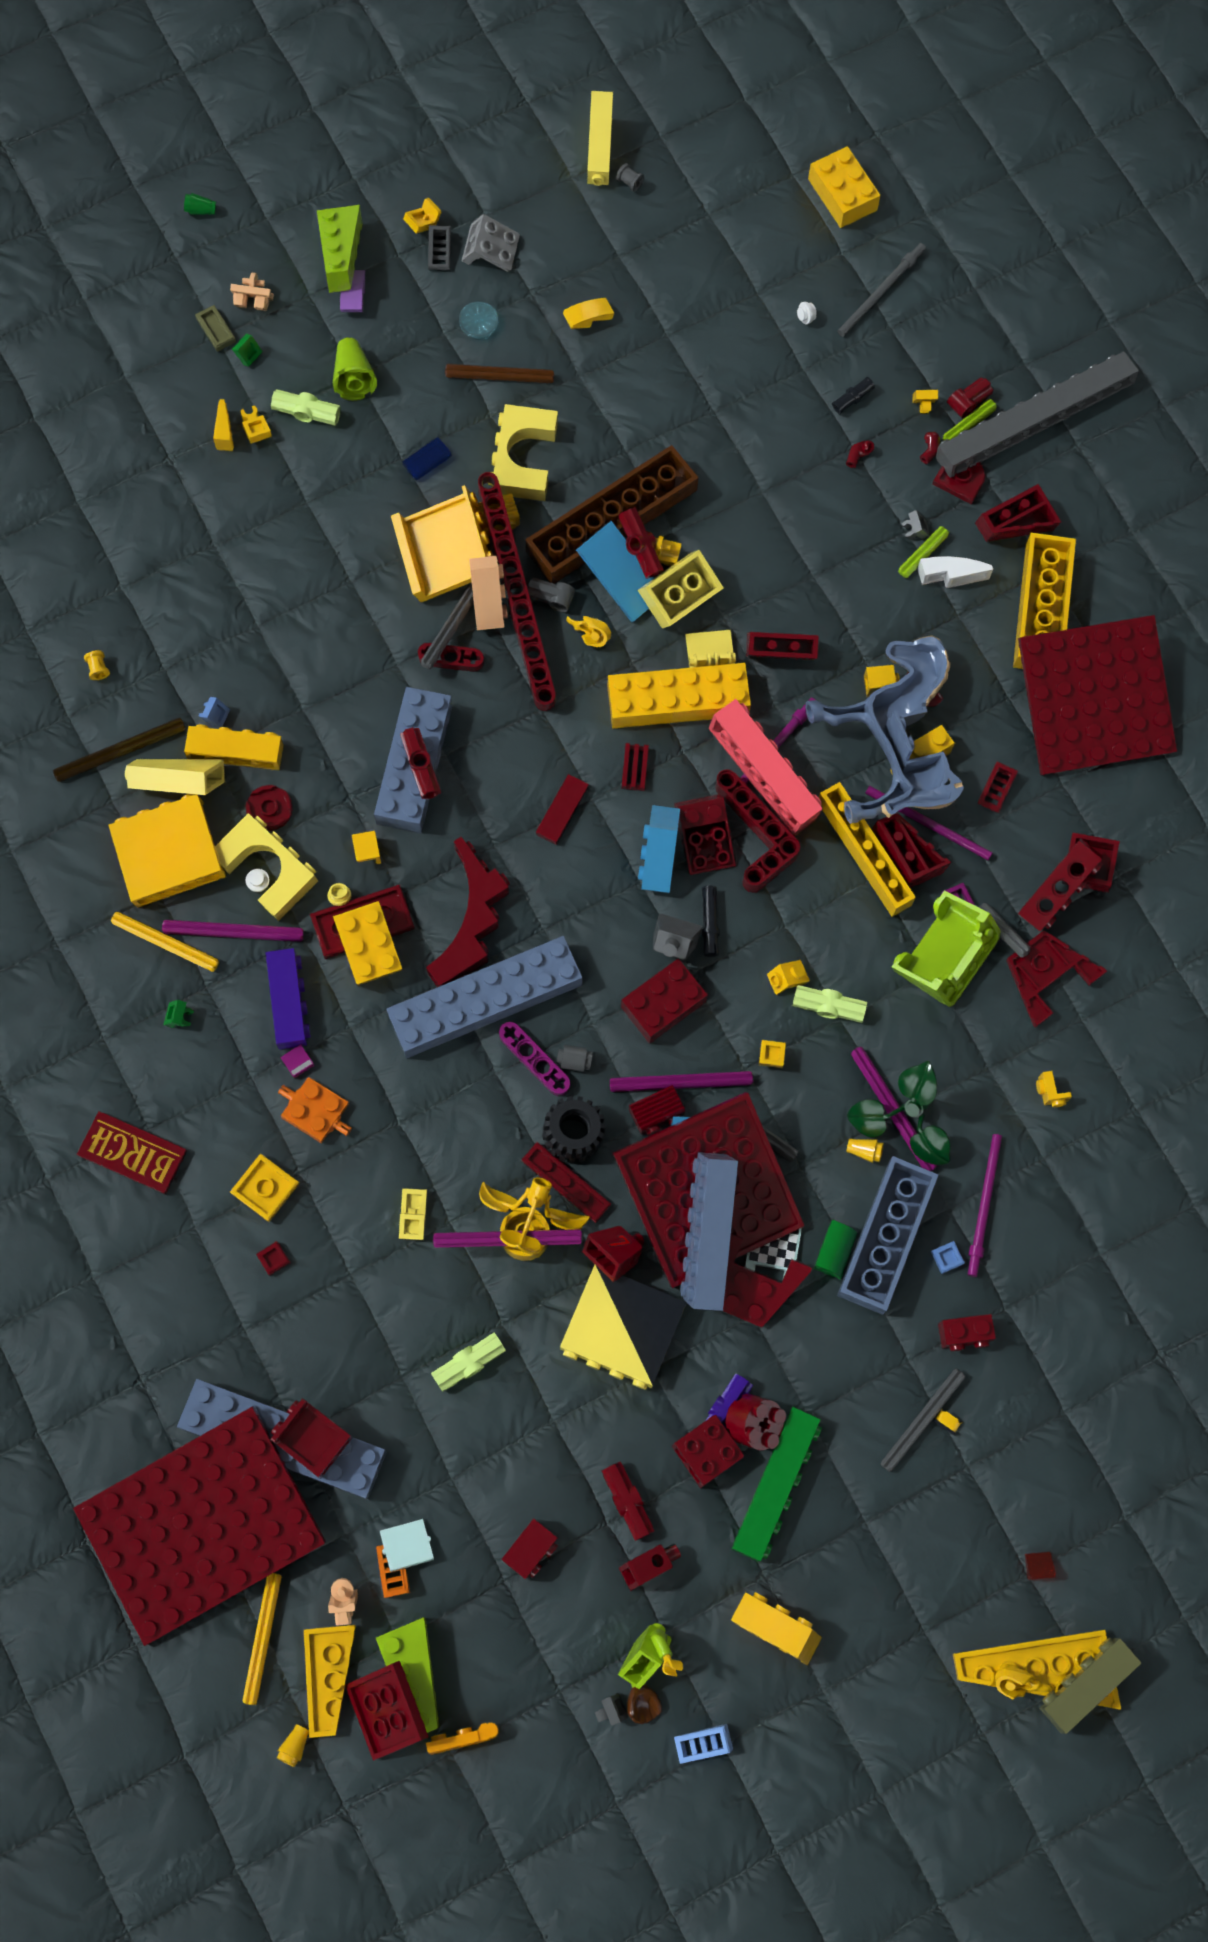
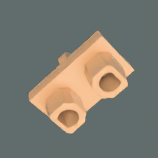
M252 272L250 278H242V284L249 286L231 284L230 291L233 293L235 307L247 308V300L250 297L255 298V309L267 311L269 300L273 301L274 294L271 293L270 289L257 287L265 286L264 280H258L257 273Z
M346 1578L337 1579L331 1586L328 1609L329 1613H335L336 1625L351 1624L353 1611H355L358 1592L354 1590L351 1581Z

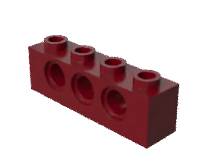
M1080 838L1020 909L1018 914L1039 931L1044 927L1049 929L1057 919L1054 916L1059 909L1064 911L1072 902L1069 897L1074 891L1079 893L1088 883L1085 881V878L1090 873L1095 875L1102 867L1103 863L1100 861L1103 855ZM1076 862L1081 863L1084 866V872L1081 874L1074 873L1071 865ZM1058 881H1065L1069 885V889L1066 892H1060L1056 888V883ZM1049 899L1053 902L1054 907L1050 910H1045L1041 907V901Z

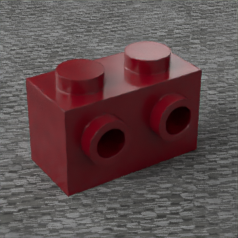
M992 1314L942 1320L938 1324L942 1349L950 1348V1351L964 1350L967 1345L983 1348L990 1346L989 1343L996 1339Z
M533 1518L501 1560L525 1580L528 1576L533 1579L542 1568L539 1564L545 1555L549 1558L557 1549L558 1545L555 1542L558 1538Z

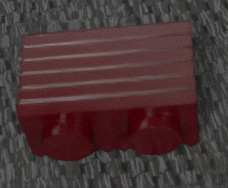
M673 1085L629 1105L630 1114L641 1135L645 1133L648 1136L655 1134L661 1130L660 1126L666 1123L671 1125L673 1117L685 1115V1108Z

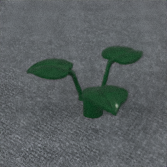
M930 1061L912 1066L904 1070L899 1076V1090L905 1097L909 1098L901 1107L888 1114H884L885 1108L880 1101L865 1099L853 1105L848 1111V1120L857 1131L864 1136L873 1138L882 1135L886 1131L887 1122L885 1119H889L905 1110L909 1116L919 1118L917 1126L919 1133L914 1134L910 1139V1145L914 1154L919 1159L930 1164L942 1165L950 1162L951 1145L947 1133L942 1128L933 1125L927 1126L924 1130L922 1129L925 1117L923 1112L937 1095V1079Z

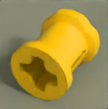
M101 650L91 651L84 655V660L88 663L90 669L89 677L91 680H102L110 675V671L106 668L104 662L105 654Z

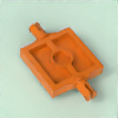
M310 1077L306 1079L301 1088L296 1090V1092L285 1085H282L279 1089L278 1094L289 1099L288 1106L281 1114V1118L321 1144L334 1129L345 1136H348L351 1132L352 1127L341 1121L342 1114L348 1107L349 1102Z

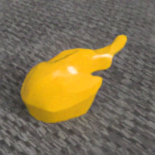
M568 616L566 618V621L576 631L581 630L586 633L581 637L588 646L602 647L611 638V631L606 622L588 616H583V621L572 620Z
M1002 1665L995 1674L997 1690L1012 1700L1016 1697H1024L1026 1691L1023 1689L1048 1692L1052 1688L1049 1685L1032 1679L1034 1676L1029 1674L1028 1670L1019 1669L1016 1665Z

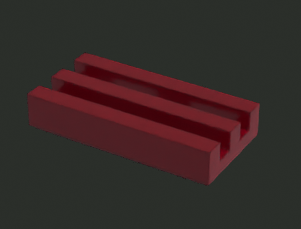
M626 743L621 789L645 790L649 745L639 746V744L630 745V743ZM634 751L631 784H627L629 752ZM639 752H643L641 783L636 785Z

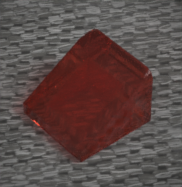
M1050 1552L1024 1554L1028 1580L1056 1578Z

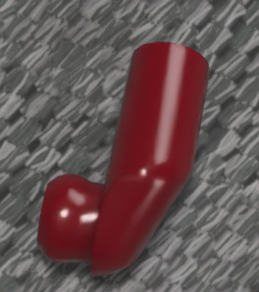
M927 432L924 436L925 442L928 444V449L920 456V460L924 464H928L937 454L940 436L936 432Z
M867 440L854 444L850 449L846 465L850 468H856L859 458L869 455L874 450V443Z

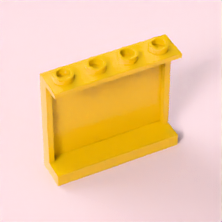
M465 485L462 486L464 494L405 518L400 513L391 515L412 593L421 603L471 583L469 559L494 556L491 550H488L487 544H490L487 533L483 531L481 526L484 524L483 517L476 509V505H478L477 497Z
M187 794L181 800L164 802L158 808L141 810L135 816L118 818L115 820V823L108 825L130 900L137 908L226 877L225 870L219 862L202 806L204 802L198 794Z

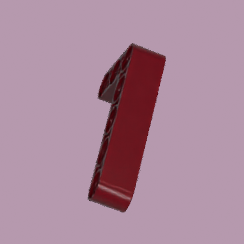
M728 769L722 770L717 775L716 792L724 797V801L770 849L751 864L744 873L742 883L745 890L752 893L758 892L795 862L800 850V843L735 772ZM728 780L732 785L724 786L721 784V781ZM744 797L747 799V802L739 803L736 798ZM758 813L762 815L763 819L756 820L752 817V814ZM775 830L779 835L772 837L767 831ZM791 847L794 852L788 854L784 852L783 848ZM773 861L777 867L769 868L765 863ZM754 875L760 881L753 883L749 881L748 877Z

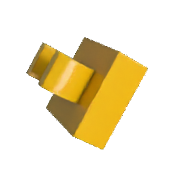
M916 390L913 393V403H920V413H929L931 411V403H935L938 400V390Z
M762 1040L759 1065L783 1068L786 1043Z

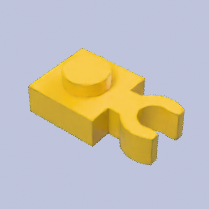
M252 406L253 412L251 414H246L244 409L241 410L242 420L244 421L242 422L243 428L251 444L272 437L264 416L258 415L256 406Z

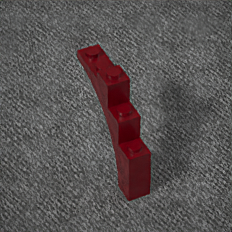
M462 836L454 841V848L464 865L468 878V906L462 926L453 942L441 956L426 967L428 975L437 988L467 976L488 962L487 953L489 951L481 939L499 928V915L490 906L509 895L508 886L510 883L504 873L499 874L496 868L489 872L485 862L482 859L478 861L474 855L476 850L470 841L465 842Z

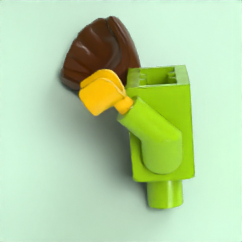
M658 1623L649 1625L638 1637L618 1673L620 1677L631 1683L632 1689L628 1697L627 1711L631 1720L638 1724H647L662 1712V1705L657 1693L645 1685L646 1681L662 1663V1670L666 1675L677 1677L676 1670H683V1663L671 1658L672 1652L669 1645L672 1639L665 1633L666 1629L664 1626Z

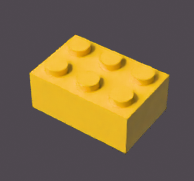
M848 146L810 164L808 180L840 228L878 210L881 195Z
M379 901L333 916L357 986L402 971Z

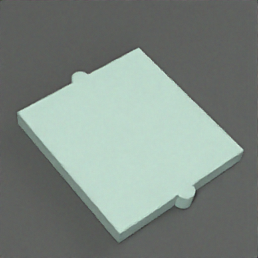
M423 1519L380 1531L384 1547L382 1553L386 1555L390 1572L434 1560L429 1543L431 1537L427 1535Z

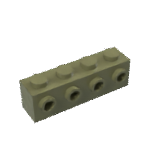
M1120 1638L1106 1639L1098 1647L1100 1652L1094 1658L1090 1655L1080 1664L1082 1669L1077 1674L1071 1673L1062 1680L1061 1684L1063 1687L1056 1693L1053 1690L1043 1698L1042 1702L1044 1704L1039 1709L1060 1733L1067 1734L1141 1664L1140 1660Z

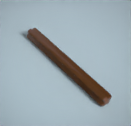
M446 364L445 367L446 377L539 383H553L554 371L547 369Z

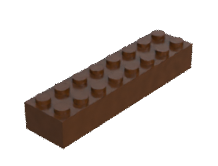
M671 445L525 539L526 553L548 581L555 584L585 564L576 549L610 521L613 522L624 538L627 537L619 520V514L636 507L643 525L696 492L699 478L673 445Z

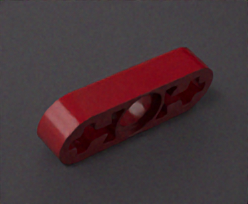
M424 643L419 647L418 658L420 663L432 643ZM447 645L440 655L441 660H437L433 667L476 672L482 669L484 656L476 648ZM452 652L458 657L454 662H448L444 658L445 655ZM461 654H464V663H461ZM472 656L477 657V661H475V664H471L470 662Z

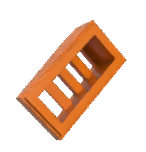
M383 1545L376 1546L384 1598L410 1593L406 1568L396 1570L401 1571V1576L387 1578L386 1573L391 1572L389 1568H385V1563H388L387 1558L383 1557L382 1550L384 1547ZM402 1581L403 1586L389 1589V1583Z

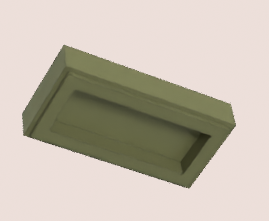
M215 305L195 314L198 323L217 352L236 343L234 335Z

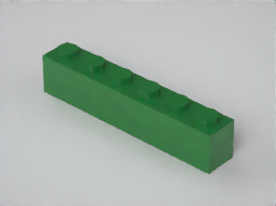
M794 1407L790 1409L779 1438V1443L772 1451L731 1550L757 1562H761L762 1558H768L773 1546L769 1544L772 1534L777 1535L783 1521L779 1520L782 1510L787 1512L792 1497L789 1496L792 1486L797 1488L801 1480L802 1474L799 1473L802 1463H808L812 1450L808 1448L811 1441H817L822 1427L818 1426L821 1419Z

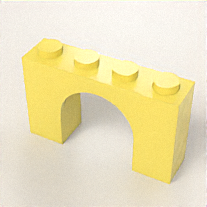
M505 404L504 413L500 412L498 426H501V431L496 432L495 446H498V449L492 455V465L495 467L494 472H491L499 480L502 495L512 493V496L516 498L546 500L548 471L521 467L510 459L508 453L514 444L524 439L555 442L558 411Z
M248 813L215 846L221 866L229 875L254 852L269 851L279 856L281 873L277 881L258 899L260 904L279 921L318 882L314 875L316 871L307 862L303 865L298 860L300 856L291 847L286 849L281 844L283 839L273 831L270 834L265 829L267 824L260 817L256 816L253 818Z

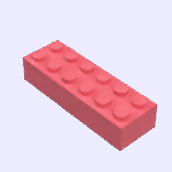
M735 699L713 715L709 730L786 828L795 836L816 821L823 809L821 807L822 803L815 794L812 795L809 792L805 780L794 773L790 761L779 754L775 742L771 739L768 740L764 735V729L760 723L752 720L749 716L748 708Z

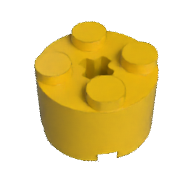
M520 1207L509 1213L503 1219L500 1231H523L531 1208ZM535 1209L528 1231L550 1230L545 1217ZM541 1245L538 1253L527 1254L518 1248L503 1246L507 1254L521 1261L539 1258L548 1247V1245Z

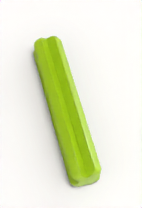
M992 399L987 400L943 435V441L946 439L951 440L962 431L974 428L996 411V403Z
M940 526L899 567V574L904 578H908L918 568L920 559L928 558L948 537L949 531Z

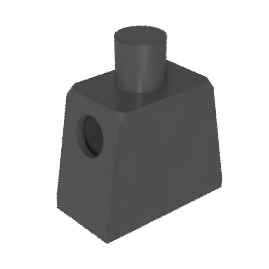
M659 913L653 934V949L664 953L668 957L674 956L680 959H687L697 947L703 926Z

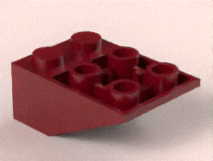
M717 794L674 803V807L680 809L678 829L689 874L693 875L736 866L724 797Z

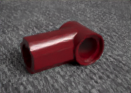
M981 377L964 390L962 388L956 390L948 398L947 403L963 419L973 412L976 405L992 395L991 383L986 378Z

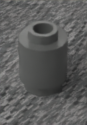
M564 1045L563 1049L558 1050L557 1063H561L560 1068L580 1072L590 1070L593 1052L587 1051V1048Z

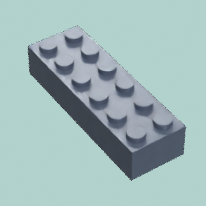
M410 687L405 688L374 812L377 825L422 833L430 799H422L400 733L412 727L420 729L436 775L452 711V698L450 695ZM419 760L415 763V765L419 767L426 764V762L423 760Z
M698 1152L697 1158L693 1161V1173H696L695 1183L691 1184L690 1189L693 1206L688 1210V1222L691 1223L690 1232L686 1233L685 1238L688 1256L684 1257L683 1271L686 1272L685 1281H682L680 1288L681 1296L693 1309L723 1311L738 1161L727 1154Z
M892 1156L838 1291V1297L882 1315L887 1311L938 1174Z

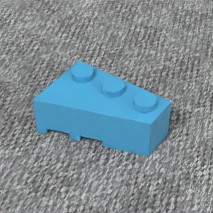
M652 805L650 824H645L643 839H647V846L642 845L640 859L645 860L644 866L639 867L638 880H642L641 889L670 892L680 815L679 808Z

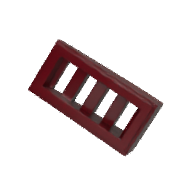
M997 761L977 804L999 813L1018 771ZM997 772H1000L1008 776L1009 779L1005 780L997 776L996 774ZM993 780H996L1002 784H1005V787H999L993 784L992 782ZM989 788L1001 792V796L989 792ZM988 796L997 800V805L984 800L985 797Z

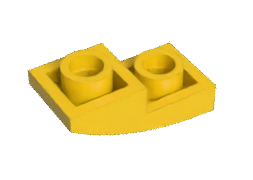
M598 298L573 305L565 309L563 315L571 329L590 328L593 321L612 320L614 311L607 298Z

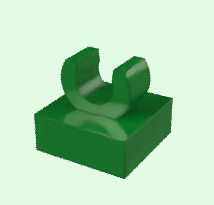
M245 334L235 347L232 348L242 364L248 367L263 352L250 334Z
M181 1000L169 1002L163 1025L170 1028L190 1026L191 1023L185 1021L183 1015L184 1013L191 1015L194 1011L191 1008H185L187 1002Z

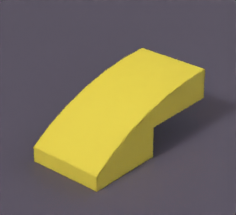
M402 1189L399 1239L424 1240L427 1189Z

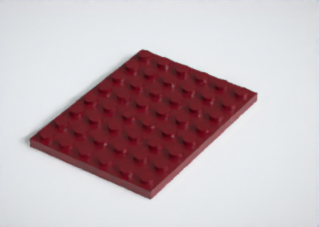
M254 1406L73 1508L144 1646L326 1543L276 1446L270 1440L271 1437Z

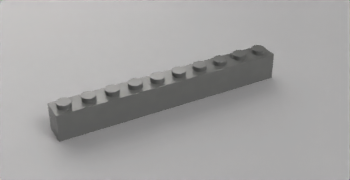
M1125 352L1111 355L1106 361L1100 364H1093L1088 370L1072 375L1069 380L1063 383H1056L1051 389L1045 392H1038L1031 399L1017 403L1014 408L999 412L994 418L988 421L984 420L970 430L962 431L951 440H944L938 446L936 459L951 478L955 474L967 470L968 467L971 468L976 463L982 462L1135 383L1139 370Z

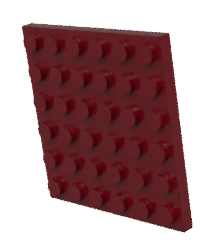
M1155 615L1018 638L1040 775L1177 752Z
M744 1092L613 1153L671 1288L685 1281L686 1272L683 1271L684 1257L688 1256L685 1238L686 1233L690 1232L691 1223L688 1222V1210L693 1206L690 1189L691 1184L695 1183L696 1173H693V1161L697 1158L698 1152L727 1154L738 1161L731 1233L742 1237L743 1241L736 1258L804 1227V1223L748 1092Z

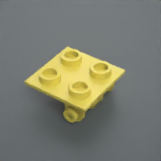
M731 630L685 634L689 668L735 664L736 655L733 653Z

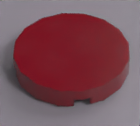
M265 785L255 789L250 794L245 805L246 814L249 813L253 818L256 816L260 817L267 824L265 827L267 831L278 830L285 826L293 812L292 801L288 793L274 785Z

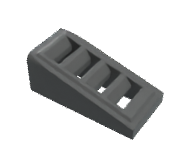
M429 225L428 270L450 271L451 226ZM433 237H446V240H436ZM433 244L446 245V248L433 247ZM433 252H446V256L433 255ZM433 260H446V264H433Z

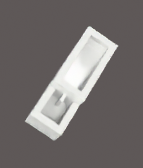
M948 556L920 559L917 570L922 585L944 580L945 587L951 588L989 580L993 567L977 560Z

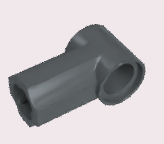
M534 577L528 586L530 599L549 604L552 609L562 613L568 611L575 593V589L569 584L563 582L553 584Z

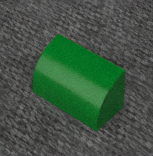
M832 1220L814 1269L842 1279L857 1232L845 1224Z

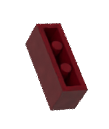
M747 633L746 656L815 660L818 657L819 635Z

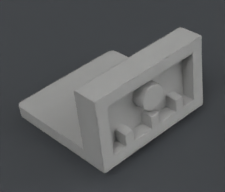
M483 214L470 226L462 262L469 265L481 257L509 272L512 269L520 234Z

